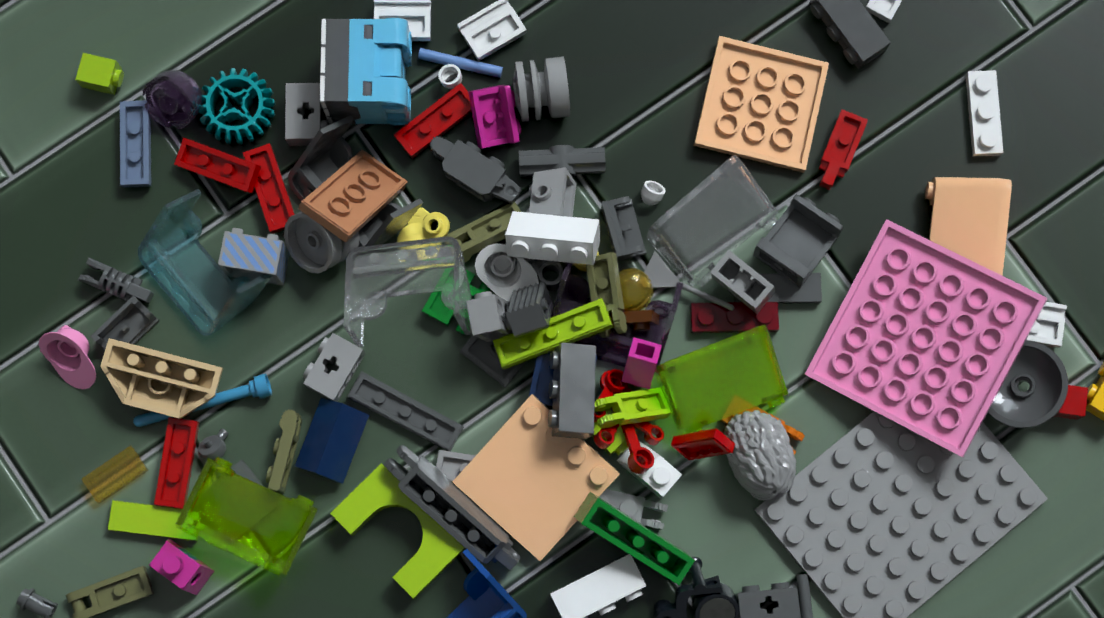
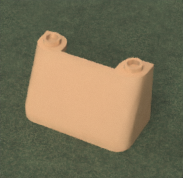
M934 177L931 182L927 183L925 190V199H929L930 205H933L929 240L1003 276L1012 189L1011 180L1002 178Z

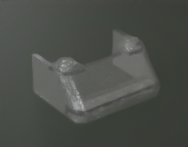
M449 236L363 246L353 249L346 258L343 327L356 346L363 347L364 321L377 319L384 314L387 307V297L441 291L444 305L453 310V315L464 334L471 335V323L466 301L471 300V291L463 252L458 241Z

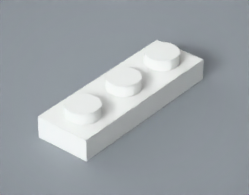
M996 70L968 71L966 73L972 157L1001 156L1003 154Z

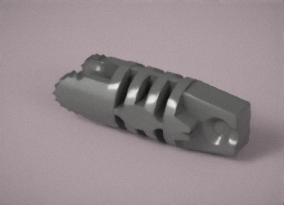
M88 257L86 264L95 270L103 271V274L99 281L94 280V278L88 275L80 274L79 282L112 294L126 302L132 296H135L138 300L150 304L154 293L140 287L143 280Z

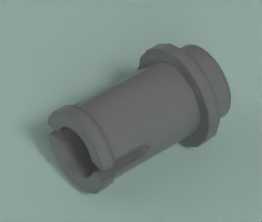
M25 588L16 602L20 606V610L24 611L27 609L43 618H51L58 606L57 603H53L36 594L33 588L30 590Z

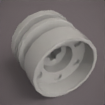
M564 56L545 58L544 72H538L534 60H529L530 73L524 74L523 62H515L513 89L515 104L520 113L521 121H529L528 108L533 107L536 120H540L542 106L548 107L551 118L569 117L570 100Z

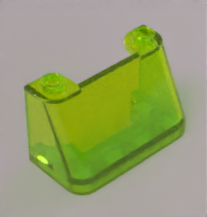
M766 325L755 327L658 365L654 372L658 386L661 387L672 412L670 416L678 435L698 432L709 424L761 404H768L769 408H773L785 403L784 397L789 395Z
M216 457L215 461L208 458L176 522V528L285 578L318 510L313 507L314 501L298 495L296 499L287 498L236 474L231 469L233 464L220 457Z

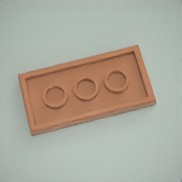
M361 150L301 201L298 209L346 243L402 192L408 181L364 150Z

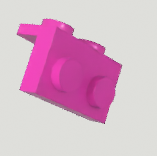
M497 85L468 91L479 148L520 142L521 126L515 116V95L509 85Z

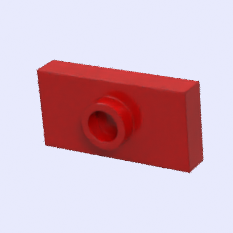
M715 428L673 436L671 446L686 459L695 460L733 453L735 443Z

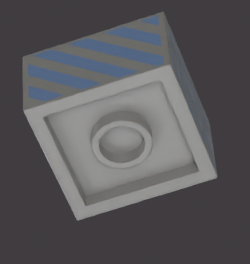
M233 228L232 232H224L218 266L227 276L284 286L290 253L285 243L279 240L278 235L268 234L267 238L243 234L244 231L240 228Z

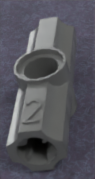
M556 145L550 147L549 150L519 151L520 177L533 176L534 172L564 167L567 168L572 177H575L577 174L606 173L605 147L574 149L570 145Z

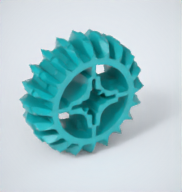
M232 67L229 76H226L224 71H220L219 76L221 79L218 81L214 77H210L209 80L212 86L204 85L202 87L207 95L198 96L199 102L204 105L197 108L199 114L203 115L200 121L203 125H207V132L209 134L215 132V138L218 141L225 136L227 144H231L234 137H236L239 145L243 144V137L247 136L250 142H253L254 137L252 134L254 132L263 136L264 132L261 126L270 127L271 123L266 117L275 116L274 110L270 108L276 105L275 100L269 98L273 92L271 88H266L267 82L265 79L258 80V75L255 72L248 76V72L244 68L237 75L235 68ZM234 87L248 88L237 93L228 90ZM221 95L224 99V105L219 110L220 113L215 117V105ZM258 96V109L254 117H252L249 113V107L254 103L253 99ZM229 99H231L234 103L241 105L244 114L239 109L237 110L236 108H232V104ZM234 120H242L245 123L239 126L225 125L226 123L230 124Z

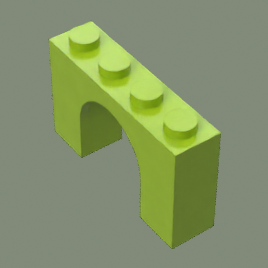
M381 463L330 514L354 536L374 515L383 509L402 507L413 512L422 526V543L417 553L393 576V579L413 599H416L465 550V547L405 495L398 486L400 481Z

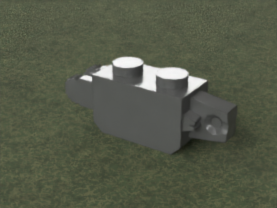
M436 136L433 140L431 139L430 148L432 153L442 161L443 171L448 180L483 202L492 201L494 197L510 204L516 201L522 191L521 187L507 176L506 169H504L505 165L493 156L488 159L480 154L481 149L469 141L465 144L457 140L453 144L440 136Z

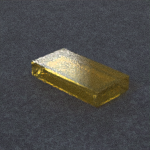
M130 445L83 477L82 481L95 501L100 504L147 472L148 468L134 447Z

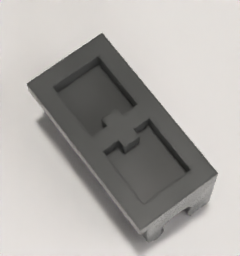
M629 196L601 202L602 215L612 250L617 256V262L646 255L647 252L632 199Z
M132 296L90 337L104 349H106L109 338L135 345L159 320L135 296Z

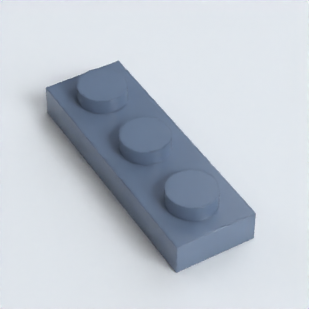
M148 100L120 101V185L123 188L151 186V103Z

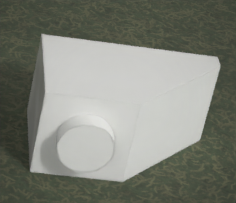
M639 441L640 446L650 450L654 456V465L646 473L636 474L629 469L628 457L630 452L628 448L619 457L617 462L658 498L662 499L682 474L658 453Z

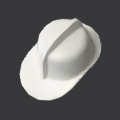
M496 243L488 245L476 257L475 269L478 277L496 295L506 301H510L513 290L518 291L519 288L523 289L524 286L529 287V285L534 286L535 283L539 284L537 272L532 265L524 258L508 257L505 244Z

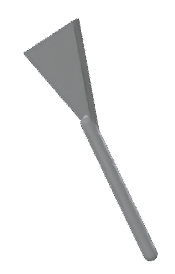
M654 251L636 289L681 288L726 309H734L732 304L680 282L656 251Z

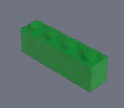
M592 492L588 494L574 516L582 525L680 585L695 562V559L685 551Z

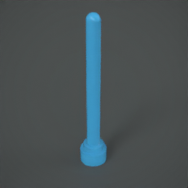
M266 373L254 376V380L249 381L247 385L216 393L214 398L192 412L251 395L254 398L259 396L260 399L272 396L268 376ZM149 412L136 416L133 423L137 427H142L167 420L170 416Z

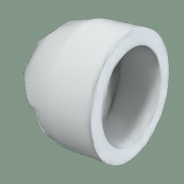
M448 64L440 69L438 77L445 88L453 89L462 82L461 71L456 65Z
M648 180L645 181L641 189V198L647 205H656L662 200L666 190L661 184Z

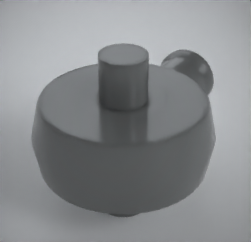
M220 429L217 435L205 438L198 447L200 457L206 462L219 460L226 451L224 439L228 436V432L225 429Z

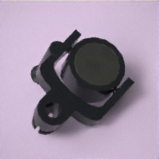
M692 557L695 559V562L689 569L692 583L677 588L675 603L663 599L659 600L654 606V618H687V602L689 597L694 595L692 598V608L695 618H739V606L733 590L729 586L720 583L718 575L704 579L701 570L702 561L698 557Z

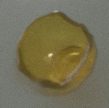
M636 268L621 270L619 276L624 311H640L649 305L653 297L652 282L649 276L642 270Z

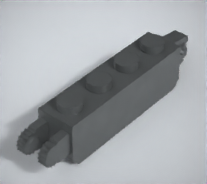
M400 445L396 452L411 468L407 471L392 458H388L385 461V467L400 481L398 484L400 490L481 562L487 564L490 560L494 563L499 561L509 570L519 562L520 555L511 547L513 542L509 539L510 534L423 455L419 458L409 448Z

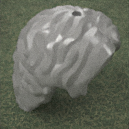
M754 410L753 412L744 411L742 414L734 415L728 422V426L725 427L724 435L735 443L733 453L726 455L734 477L738 480L739 484L754 498L765 501L775 498L778 493H784L791 489L796 474V459L793 448L790 445L789 436L781 424V420H777L770 414L760 413L759 410Z

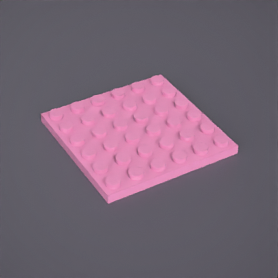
M886 219L805 375L964 458L1048 298Z

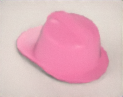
M64 325L57 332L45 333L40 337L38 345L41 353L66 383L78 389L90 388L95 383L96 371L91 360L88 358L90 345L82 333L70 328L68 325Z

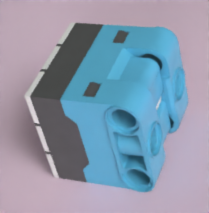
M401 18L322 19L320 103L329 124H333L350 115L355 119L352 124L407 125L410 122L411 89L405 80L406 67L411 66L412 35L407 20Z

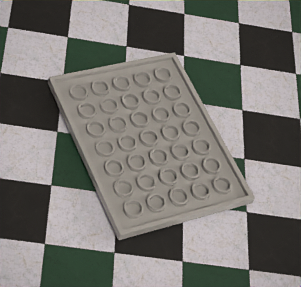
M873 411L795 475L791 489L784 493H778L773 499L764 501L754 509V512L805 574H808L810 580L842 618H907L1048 498L984 422H982L963 458Z

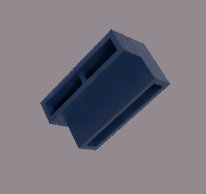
M321 398L295 467L343 484L369 415L343 403Z

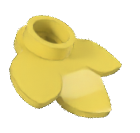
M419 208L408 222V225L399 232L397 245L406 249L417 248L420 263H427L441 251L442 239L449 232L450 222L440 212L429 213L424 208ZM438 221L437 229L432 230V223Z

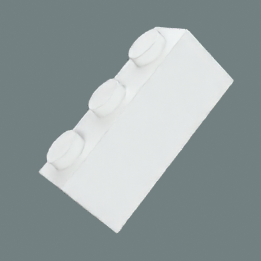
M513 211L505 234L507 256L594 265L600 244L599 220Z
M629 554L550 595L561 618H588V615L596 611L603 615L617 608L614 602L624 597L629 602L643 595L641 589L646 587V584L632 556Z

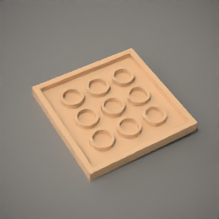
M719 36L693 146L804 173L807 167L829 63Z
M531 394L452 482L536 559L541 561L578 521L574 516L588 494L592 492L600 497L620 473L583 439L552 437V428L548 427V413L550 409Z

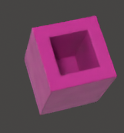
M633 337L621 381L650 389L662 345Z

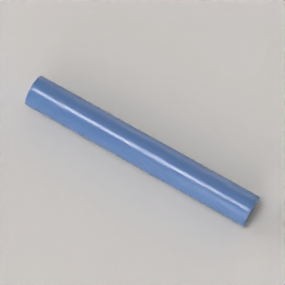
M420 48L418 59L442 65L453 64L459 69L501 78L503 67L428 49Z

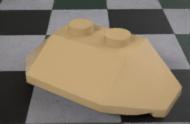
M110 338L108 339L100 366L124 405L182 419L215 397L223 371L222 367Z

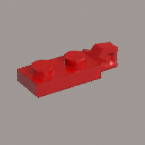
M841 109L820 160L819 169L825 171L819 186L830 190L836 176L843 179L844 174L847 173L868 119Z

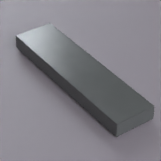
M362 371L347 396L349 399L446 451L451 452L464 428L463 425Z

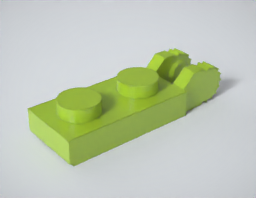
M661 387L617 393L611 397L599 398L595 401L594 412H601L612 408L614 412L598 419L599 428H609L617 424L620 426L665 419L672 414Z

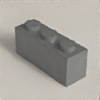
M810 0V9L817 19H822L827 26L828 35L834 42H839L844 49L843 54L850 64H855L860 69L888 49L891 42L860 0Z
M560 343L551 352L549 359L550 369H554L553 380L549 383L548 391L549 398H553L552 410L550 409L548 413V427L552 428V437L587 439L594 434L596 346Z

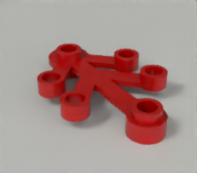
M612 369L605 371L601 375L599 382L602 392L597 400L599 398L611 397L613 394L632 391L627 387L628 383L621 381L623 377L621 370ZM606 410L598 411V415L594 413V423H597L598 419L606 414ZM648 421L621 425L630 452L628 457L629 469L636 474L646 473L654 465V456L650 450L640 446L634 426L644 433L645 441L652 446L657 445L664 438L663 430ZM619 424L601 429L594 436L595 444L601 449L608 448L614 442V434Z

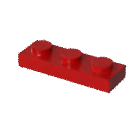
M462 83L458 84L396 132L394 138L413 159L430 146L431 139L433 140L436 136L441 137L472 113L469 92Z
M184 137L174 165L249 193L253 192L261 169L260 165Z
M269 143L243 152L245 160L261 166L254 187L271 234L284 230L289 217L295 213L272 146Z
M168 418L154 505L185 509L200 422Z

